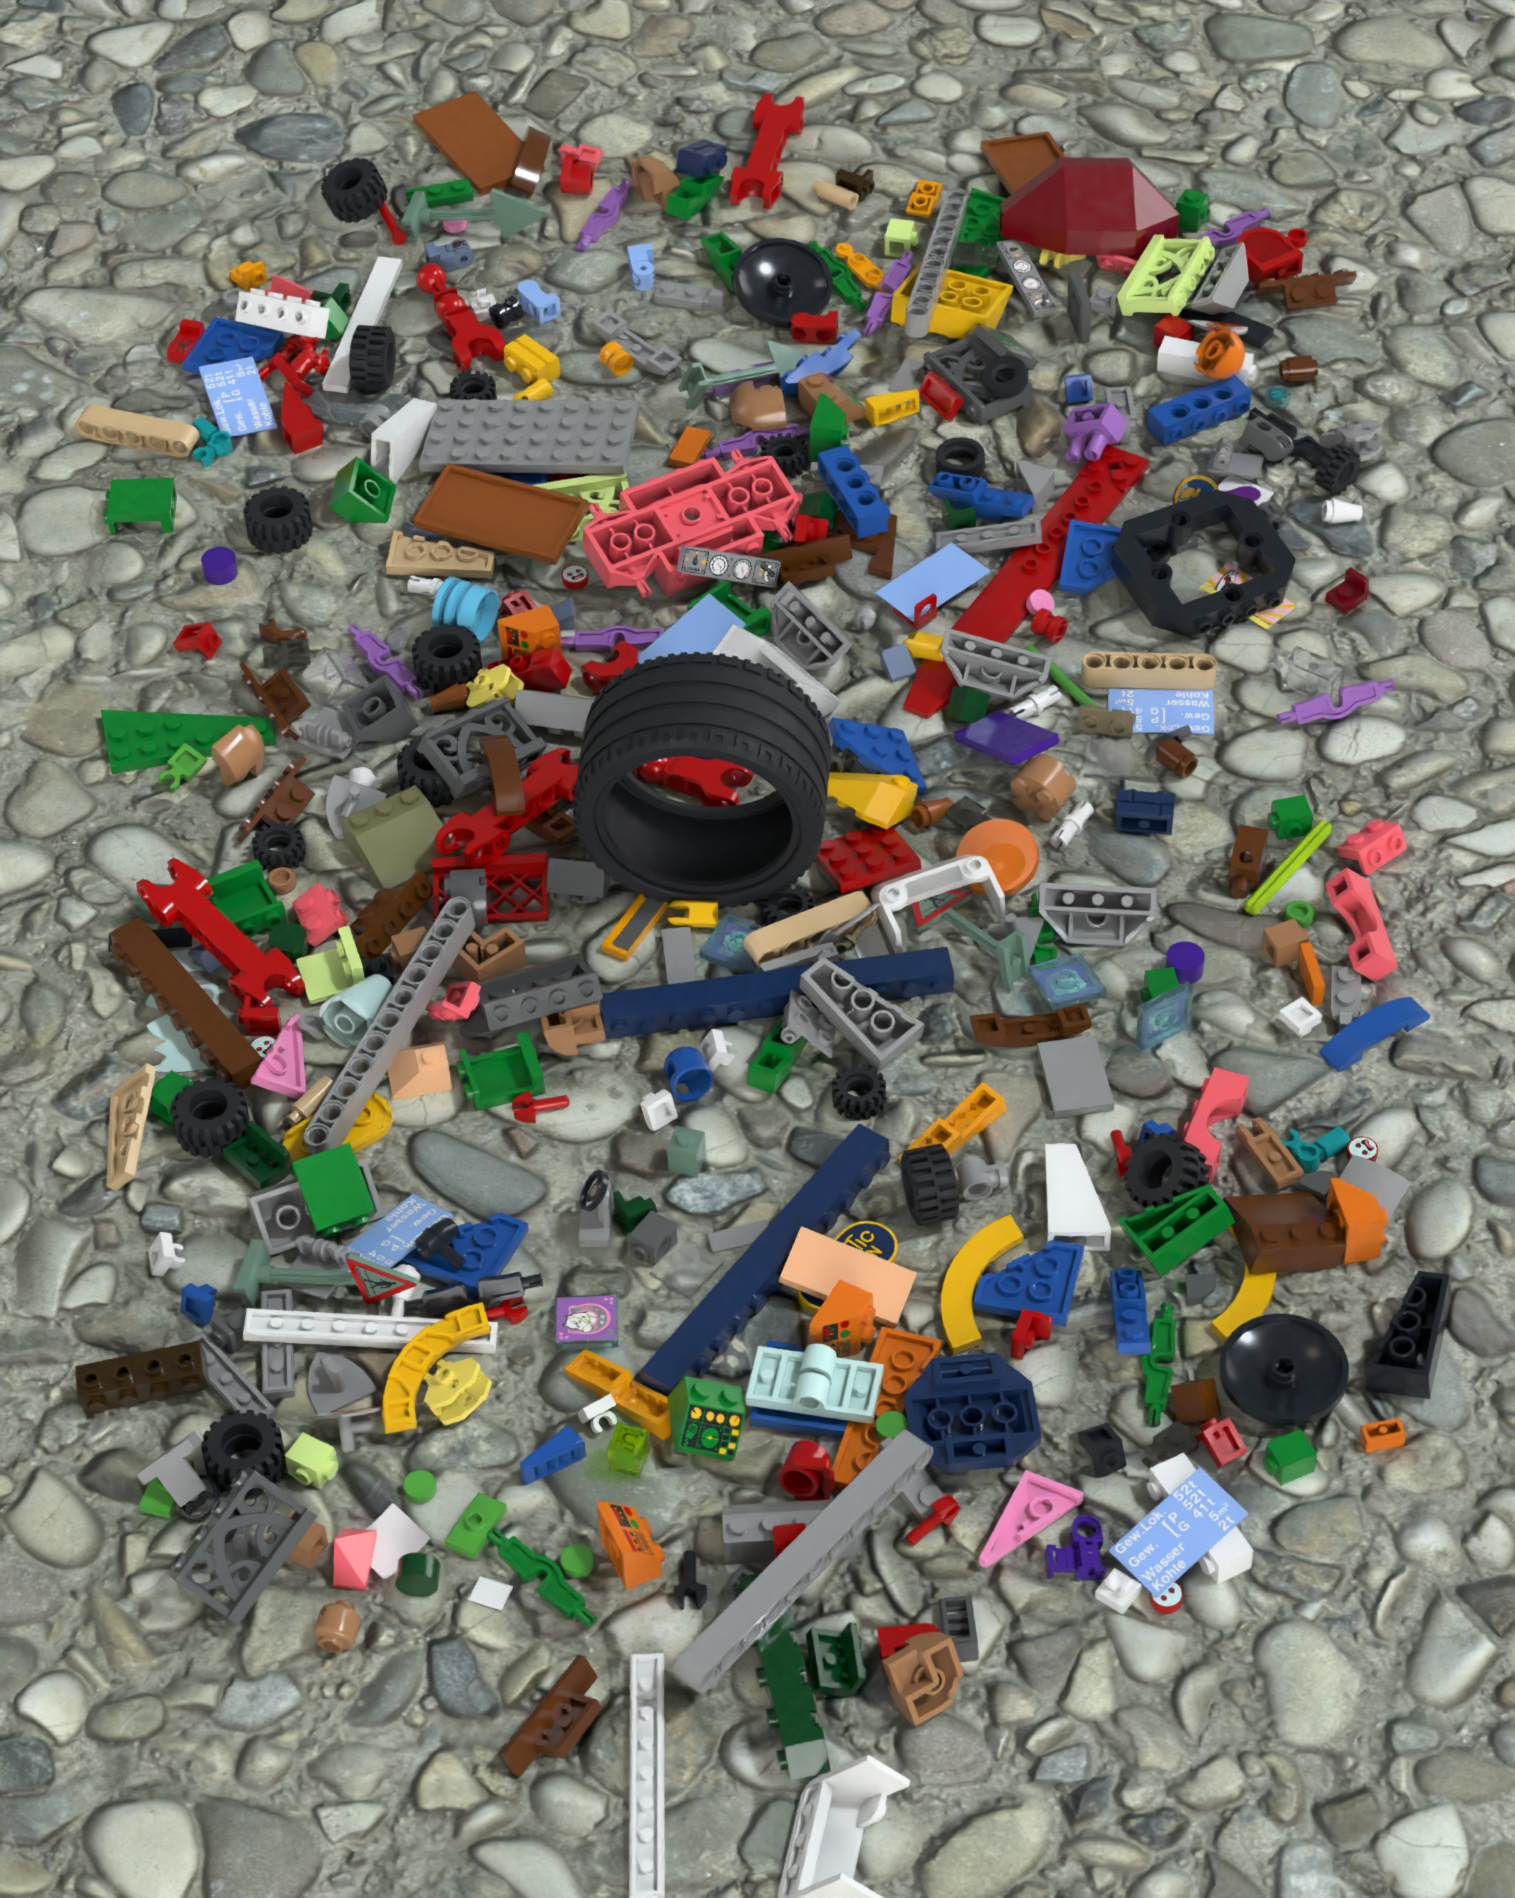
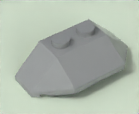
M1243 242L1222 248L1218 252V257L1208 265L1205 274L1201 277L1195 290L1187 300L1185 307H1183L1184 309L1213 315L1220 312L1228 313L1235 308L1239 297L1249 281L1246 249Z
M788 581L770 600L772 609V640L805 671L811 672L835 665L853 645L851 640L791 582Z
M949 628L945 629L940 650L959 687L971 688L1012 702L1047 681L1052 657Z
M1040 882L1039 913L1066 944L1125 947L1155 919L1157 888Z

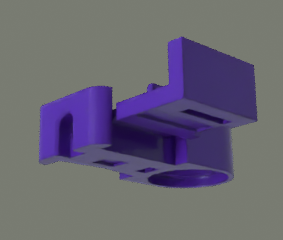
M1078 1516L1073 1521L1070 1531L1071 1545H1067V1548H1056V1544H1047L1046 1546L1047 1579H1052L1054 1572L1074 1573V1570H1076L1075 1578L1078 1580H1102L1104 1578L1107 1567H1101L1099 1555L1103 1545L1101 1524L1093 1516ZM1086 1526L1091 1528L1095 1535L1083 1537L1078 1533L1077 1529ZM1053 1551H1055L1056 1563H1054Z

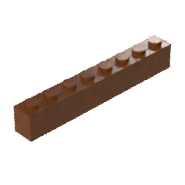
M138 917L110 932L112 940L110 950L117 961L122 960L128 974L140 981L144 993L147 996L152 995L160 1012L163 1014L167 1013L170 1016L171 1023L177 1031H183L192 1049L197 1048L201 1052L204 1063L209 1068L213 1066L218 1078L225 1079L226 1083L233 1082L236 1084V1088L243 1090L252 1085L251 1078L263 1061L262 1057L142 918Z

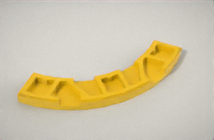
M1010 1214L994 1221L971 1237L957 1253L947 1271L941 1294V1317L943 1331L953 1355L982 1344V1337L974 1320L972 1301L983 1271L990 1262L993 1263L1005 1252L1024 1243V1236Z
M1230 1225L1228 1229L1236 1239L1232 1225ZM1244 1260V1278L1240 1291L1231 1305L1211 1322V1329L1224 1342H1226L1227 1338L1237 1327L1253 1318L1263 1316L1265 1310L1267 1311L1274 1292L1276 1272L1250 1274Z
M483 1302L446 1314L444 1319L432 1326L428 1325L423 1328L402 1349L388 1374L383 1394L385 1434L417 1428L415 1415L417 1393L425 1375L439 1358L467 1340L490 1334V1326Z

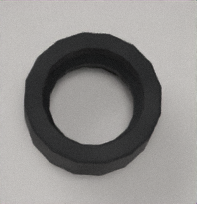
M955 437L945 440L938 446L936 450L937 474L939 472H949L977 478L983 475L985 470V452L979 442L971 438ZM962 456L974 461L966 465H956L947 460Z

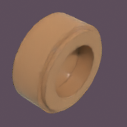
M276 868L267 877L268 886L277 895L288 894L297 885L296 875L290 868Z

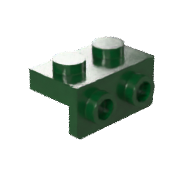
M253 1121L246 1124V1135L223 1148V1158L259 1190L265 1189L289 1175L290 1154L284 1145H279L270 1137L266 1129L260 1128Z
M849 1622L842 1632L811 1628L806 1634L814 1692L851 1698L859 1687L864 1684L866 1679V1667L863 1665L861 1656L862 1641L860 1636H858L856 1623Z

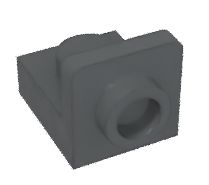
M239 1307L222 1321L215 1315L209 1319L212 1329L210 1334L218 1346H225L232 1353H236L249 1342L243 1339L246 1311Z

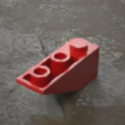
M288 381L285 382L281 417L284 441L296 455L322 445L321 433H324V428L320 419H315L310 406L303 403L297 389L294 390Z
M557 647L545 650L540 649L533 653L517 655L502 661H494L487 667L490 670L505 664L524 683L523 690L542 692L565 689L573 670Z

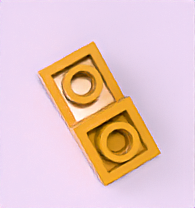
M919 179L916 191L911 194L906 214L930 218L942 195L943 183Z

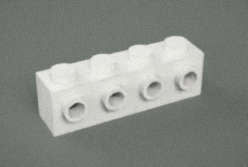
M250 288V292L239 291L235 321L325 339L330 309L320 307L321 302L306 299L304 304L301 303L302 298L288 295L285 300L283 299L284 294L269 292L268 296H266L265 290Z

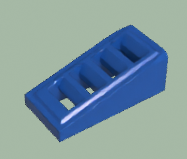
M569 1426L564 1427L520 1462L522 1482L528 1485L586 1457L583 1438Z

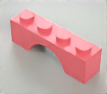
M1346 867L1325 883L1332 905L1346 919L1355 936V942L1347 947L1354 970L1377 983L1396 969L1398 964L1369 881Z
M1216 1067L1210 1078L1205 1077L1201 1088V1095L1203 1096L1201 1100L1196 1099L1191 1114L1193 1120L1192 1122H1186L1182 1134L1184 1141L1200 1149V1153L1205 1155L1207 1160L1204 1163L1209 1165V1172L1206 1173V1177H1209V1185L1212 1184L1220 1164L1222 1143L1216 1140L1208 1129L1220 1120L1239 1118L1248 1096L1249 1086L1248 1076Z

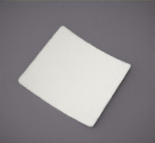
M394 1503L366 1529L377 1531L371 1568L383 1579H387L397 1571L398 1560L401 1556L408 1553H417L430 1539Z

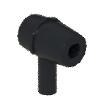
M444 1218L431 1227H427L415 1240L417 1251L426 1259H431L440 1253L458 1270L467 1261L449 1245L459 1234L457 1224L450 1218Z

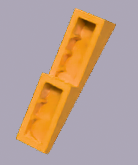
M982 1082L944 1120L939 1117L906 1150L941 1143L950 1156L1008 1110L1005 1099ZM902 1154L898 1157V1161H899L900 1163H901Z
M584 1349L564 1368L568 1376L600 1398L611 1394L616 1403V1406H614L616 1409L664 1442L672 1435L667 1397L634 1381L631 1371L587 1349Z

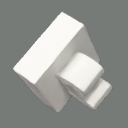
M486 288L476 290V297L468 299L469 307L478 321L491 318L489 308L497 303L492 293L487 294Z
M1301 997L1281 1009L1279 1019L1302 1038L1311 1032V1028L1321 1023L1322 1014Z
M711 1029L698 1046V1050L705 1057L711 1072H714L719 1064L730 1065L735 1058V1055L727 1053L732 1047V1043L724 1041L721 1030Z
M663 1089L656 1094L650 1092L641 1098L642 1102L640 1105L647 1128L653 1132L678 1118L671 1093Z
M160 1232L148 1250L152 1275L163 1277L169 1267L176 1270L181 1269L185 1262V1258L176 1257L180 1255L183 1246L173 1243L171 1233Z
M611 1394L581 1409L577 1412V1415L582 1424L591 1420V1429L594 1433L598 1434L603 1431L599 1424L600 1418H606L610 1426L617 1423L614 1413L607 1411L616 1406V1403Z
M1114 1568L1096 1589L1095 1598L1123 1615L1141 1593L1142 1585Z

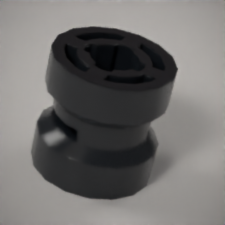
M514 296L504 299L502 304L497 303L489 308L491 320L499 329L508 326L511 321L516 322L522 319L524 316L523 308Z

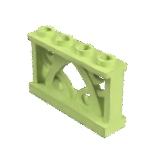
M1154 235L1117 294L1122 315L1132 316L1134 312L1172 313V316H1178L1195 290L1199 280L1205 274L1208 265L1214 259L1215 250L1211 246L1209 236H1203L1202 239H1164V235ZM1173 266L1180 271L1179 275L1162 284H1159L1156 279L1157 274H1161Z
M626 471L624 474H596L533 485L586 499L589 505L592 503L594 505L596 502L603 513L618 512V509L614 507H619V500H614V498H620V492L629 488ZM591 513L583 517L569 542L583 540L584 527L594 520Z

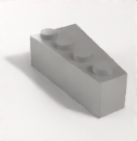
M821 958L801 975L799 988L869 1064L877 1069V1072L881 1071L922 1037L925 1027L924 1023L918 1019L914 1020L905 1014L903 1009L895 1004H890L878 996V993L870 987H864L855 981L853 976L826 958Z

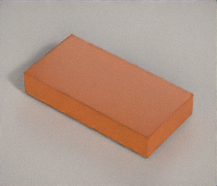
M687 426L670 454L668 464L674 467L685 468L699 461L703 450H705L711 440V431Z
M1310 942L1300 943L1298 965L1311 1005H1322L1325 983L1312 944Z

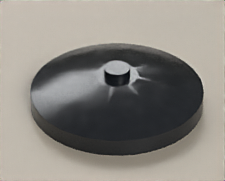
M771 238L753 244L742 253L735 267L733 287L738 301L753 317L773 326L791 327V318L797 313L804 312L810 315H821L825 311L833 290V278L825 260L811 247L792 239Z
M1268 1314L1243 1323L1230 1334L1221 1351L1219 1374L1226 1395L1242 1412L1264 1423L1277 1426H1297L1319 1420L1340 1403L1347 1388L1349 1363L1346 1352L1339 1340L1321 1324L1293 1314Z

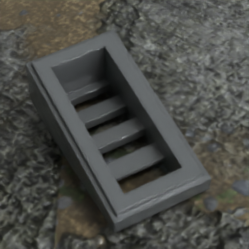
M972 1595L940 1598L939 1609L942 1633L953 1636L951 1638L960 1662L977 1661L979 1659ZM967 1611V1613L947 1614V1612Z

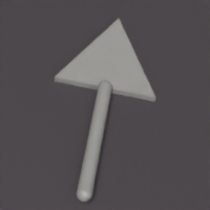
M877 901L835 932L828 929L812 947L832 942L833 945L843 943L838 936L881 906L880 902Z

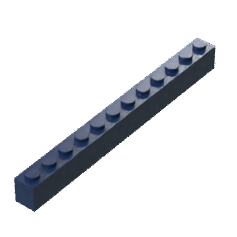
M948 947L832 962L853 976L855 981L864 987H870L886 1001L954 992V971ZM813 965L602 993L603 998L600 1000V1011L606 1039L623 1038L785 1015L784 1007L789 1003L790 991L792 989L800 996L807 997L799 988L800 978ZM810 1000L812 1006L819 1010V1008Z
M858 1124L641 1369L642 1385L668 1397L684 1376L694 1378L704 1376L717 1355H722L727 1350L731 1339L737 1333L743 1332L751 1316L755 1312H760L771 1293L778 1291L783 1285L778 1281L801 1226L822 1235L827 1229L831 1230L835 1226L839 1215L853 1205L859 1192L869 1187L873 1176L879 1169L883 1170L888 1165L891 1158L889 1139Z

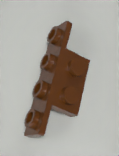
M1341 269L1335 271L1334 274L1326 275L1323 272H1317L1309 277L1300 278L1299 275H1292L1286 277L1285 280L1277 281L1274 278H1268L1258 283L1255 289V296L1283 293L1286 312L1335 306L1337 304L1335 286L1353 284L1357 273L1356 271L1349 272L1348 269Z
M847 533L753 555L755 557L780 561L779 581L783 586L789 581L795 587L801 585L802 582L810 580H825L827 576L835 575L834 563L853 558L850 536Z
M243 661L239 666L244 671L242 675L244 681L251 688L255 687L256 690L253 694L263 705L266 703L267 707L264 710L272 720L279 722L276 727L285 738L291 736L297 741L300 735L291 722L307 710L311 703L284 667L263 683L258 674Z
M302 756L298 763L293 760L282 773L286 776L283 782L277 779L268 790L272 796L268 800L263 797L253 809L257 815L254 818L248 816L238 829L242 831V834L238 837L237 841L242 843L260 819L269 825L275 822V826H279L280 822H285L286 827L289 823H294L315 796L313 791L294 777L307 760L304 756Z
M416 871L402 888H383L375 893L372 902L357 914L358 918L350 927L356 935H360L355 941V945L362 960L368 957V960L378 958L379 954H382L391 944V936L399 934L433 895V886L423 871Z
M577 1655L501 1752L502 1758L514 1775L522 1776L539 1753L564 1759L603 1709L597 1699L584 1696L597 1679L595 1671L585 1656Z

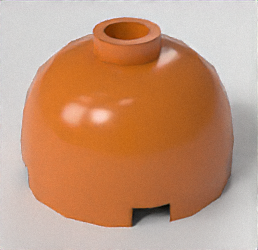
M1223 326L1219 327L1222 330L1218 332L1212 330L1203 338L1196 350V355L1199 356L1198 363L1194 361L1197 371L1214 380L1228 379L1241 370L1245 359V346L1236 333Z

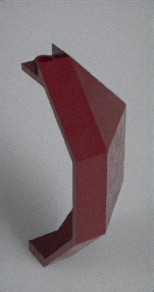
M1060 157L1000 204L998 228L1002 237L1064 255H1136L1145 251L1154 235H1164V239L1177 238L1179 213L1175 205L1129 158Z

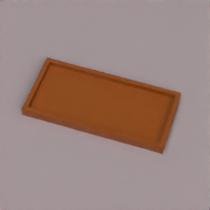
M476 91L413 114L414 123L458 172L465 179H469L470 185L481 197L489 194L493 188L500 190L510 185L523 148V141Z
M1049 131L981 141L980 149L1010 195L1018 191L1058 158L1066 157Z
M447 463L413 519V523L416 528L556 565L585 516L589 503L586 499Z

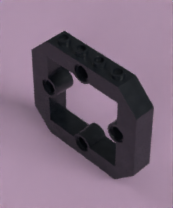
M1216 489L1124 521L1114 546L1110 566L1152 626L1190 637L1199 633H1206L1210 629L1221 625H1228L1244 617H1251L1266 609L1278 607L1283 603L1296 558L1253 500ZM1224 522L1238 542L1235 555L1236 560L1246 567L1255 566L1262 576L1241 584H1225L1218 592L1182 604L1170 587L1173 576L1172 568L1164 562H1153L1144 548L1164 542L1174 546H1181L1187 543L1190 533Z

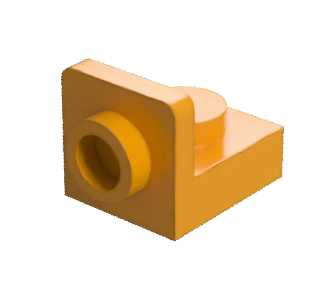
M248 260L229 271L230 279L247 292L250 291V288H257L268 281L265 263L261 260L255 264Z

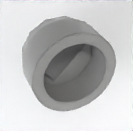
M866 607L857 608L853 617L854 625L859 630L861 627H864L865 631L869 630L874 625L876 613Z

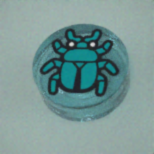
M1275 385L1266 390L1265 403L1270 408L1283 409L1290 404L1291 392L1288 388Z

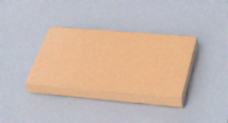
M801 1226L778 1282L826 1300L839 1279L872 1293L873 1308L876 1309L873 1320L895 1329L917 1273Z

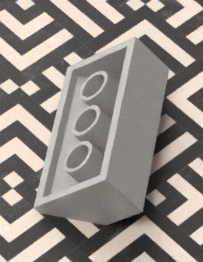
M517 689L514 710L530 730L537 731V726L548 727V733L564 734V730L574 731V736L583 737L587 716L595 699Z
M358 1156L356 1160L375 1208L374 1217L370 1218V1221L385 1215L367 1160L362 1156ZM291 1179L245 1195L255 1228L260 1239L264 1241L270 1256L295 1248V1241L298 1236L307 1234L315 1240L324 1237L323 1235L316 1237L314 1234V1226L297 1180ZM349 1225L341 1228V1231L352 1228L353 1226Z
M833 1500L722 1505L725 1564L773 1562L775 1560L773 1526L803 1522L807 1527ZM856 1538L836 1559L856 1558Z

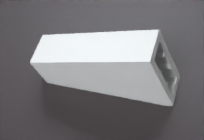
M413 398L372 432L371 467L396 484L425 444L437 404Z
M1045 1144L1047 1243L1057 1240L1084 1245V1251H1110L1111 1227L1076 1144Z

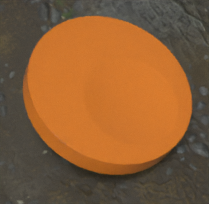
M992 819L973 827L961 840L956 853V857L969 854L985 858L1005 896L1012 895L1023 889L1035 876L1040 861L1039 849L1032 833L1024 825L1009 819ZM981 882L966 885L973 892L987 897Z

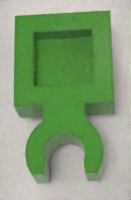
M184 743L167 761V767L171 770H165L159 775V784L162 785L166 780L171 779L174 783L170 786V792H176L180 787V780L184 778L190 782L205 766L207 758Z

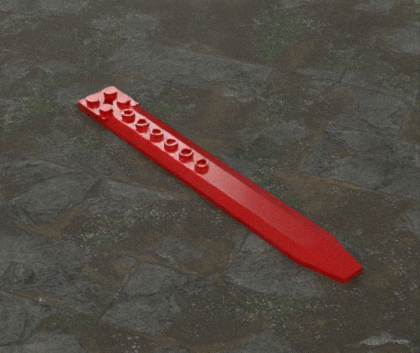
M1106 444L1100 459H1095V461L1089 460L1079 471L1078 477L1041 520L1042 543L1019 546L951 629L1005 644L1030 614L1026 606V600L1029 595L1038 589L1048 592L1060 577L1070 519L1103 525L1148 470L1149 460ZM944 658L943 662L925 659L919 666L904 702L903 710L929 719L949 704L953 686L959 687Z

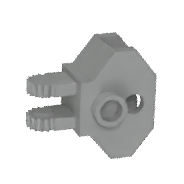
M1351 420L1342 427H1331L1319 437L1321 446L1329 449L1334 445L1342 444L1357 452L1361 456V461L1369 460L1382 451V445L1379 441L1371 440L1375 433L1381 431V425L1376 420Z

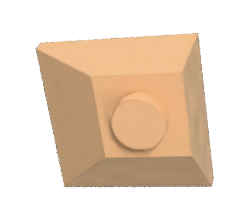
M442 1041L400 1049L387 1070L393 1100L452 1090L449 1064Z

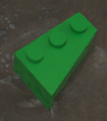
M1209 1184L1173 1197L1172 1202L1156 1208L1152 1205L1144 1208L1145 1212L1129 1218L1123 1216L1117 1219L1127 1238L1160 1278L1235 1222L1226 1203Z

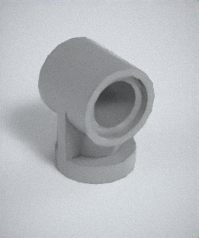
M374 404L359 422V429L364 436L372 439V432L393 415L386 406Z
M970 1158L957 1166L956 1171L963 1195L967 1200H982L988 1197L995 1187H998L999 1190L1008 1189L1007 1171L1002 1159L994 1160L993 1165L986 1166L984 1160Z

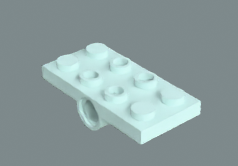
M811 1344L806 1347L805 1353L758 1346L746 1394V1405L873 1424L884 1374V1364L837 1358L836 1352L831 1347L823 1344Z

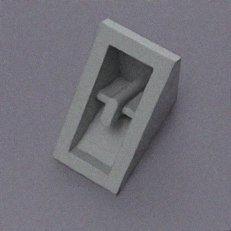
M1023 460L1016 461V482L1022 493L1034 496L1035 504L1030 510L1032 514H1036L1054 492L1055 471Z

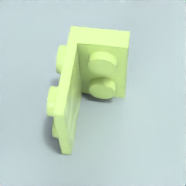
M349 926L338 928L340 940L335 941L336 949L301 957L296 960L300 976L305 983V991L310 1004L325 1001L365 979L363 966Z

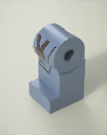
M456 239L450 244L435 246L434 242L424 244L426 264L435 263L441 266L445 273L468 267L474 261V254L468 242L464 239Z

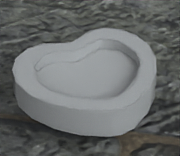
M406 625L394 627L387 634V646L395 653L401 652L407 644L411 629Z
M302 1014L297 1021L298 1026L305 1031L306 1035L311 1034L314 1038L321 1040L327 1034L323 1029L325 1022L316 1014Z

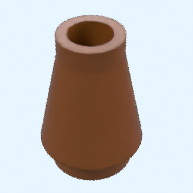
M457 682L440 693L429 697L434 713L466 709L469 692L465 683L459 685Z
M948 797L917 802L915 807L911 809L912 821L916 827L928 829L945 816L954 812L953 802Z

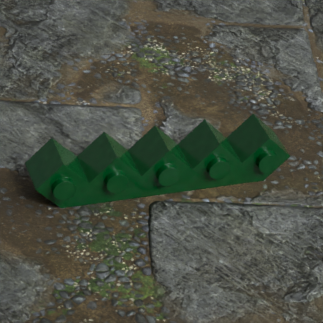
M761 1573L738 1577L740 1587L734 1588L735 1598ZM789 1606L749 1648L754 1647L759 1657L760 1667L755 1668L758 1687L765 1689L770 1700L771 1708L766 1709L769 1729H775L781 1742L782 1750L776 1751L780 1771L786 1770L790 1780L828 1773L831 1769L823 1729L818 1723L817 1707L811 1685H808L806 1666L800 1644H797L795 1625Z

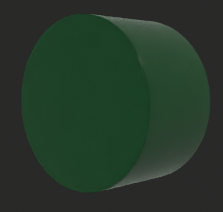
M283 923L276 926L270 932V948H278L290 959L292 965L297 964L296 960L298 958L308 955L309 946L306 931L299 924Z
M408 1553L401 1556L397 1565L396 1588L400 1592L413 1597H426L434 1594L438 1590L440 1562L435 1557L425 1553Z

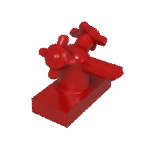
M300 336L301 343L298 344L297 349H303V351L292 362L279 352L271 360L291 386L309 398L314 393V389L307 382L306 375L313 368L315 372L326 375L330 363L327 349H323L319 354L315 352L317 350L315 344L319 342L318 337Z

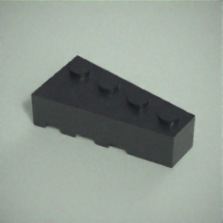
M1417 1272L1402 1299V1306L1398 1313L1393 1315L1388 1331L1384 1338L1380 1339L1373 1358L1369 1359L1365 1366L1366 1391L1425 1399L1431 1398L1451 1302L1449 1274Z

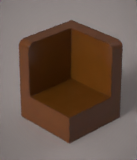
M1214 1378L1186 1381L1170 1386L1177 1423L1205 1421L1221 1415Z

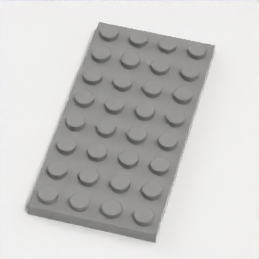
M438 399L437 409L434 412L419 461L420 472H442L447 463L489 473L624 474L640 413L639 401Z

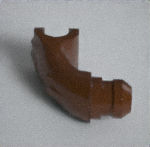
M274 618L269 619L268 625L259 624L261 638L281 646H297L300 641H304L307 638V632L304 628L299 627L296 630L286 631L277 629Z

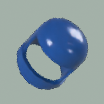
M690 1046L679 1047L673 1050L665 1059L664 1072L666 1078L670 1081L671 1092L679 1102L694 1101L707 1093L712 1087L713 1074L705 1057L696 1048ZM676 1084H686L689 1093H678L676 1091Z

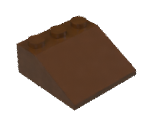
M1311 1192L1224 1197L1223 1201L1228 1206L1235 1220L1232 1228L1250 1274L1337 1268L1347 1243L1337 1219Z

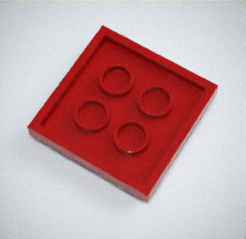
M873 825L865 830L849 832L845 836L833 840L821 841L819 852L816 854L815 859L816 863L842 894L922 869L920 858L893 827L884 829L877 825Z

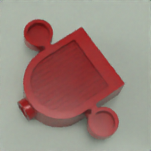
M1253 228L1240 235L1238 243L1243 242L1245 245L1248 277L1256 286L1264 279L1285 280L1286 277L1302 273L1303 253L1299 248H1303L1307 244V232L1300 228L1291 229L1288 231L1287 237L1274 229Z

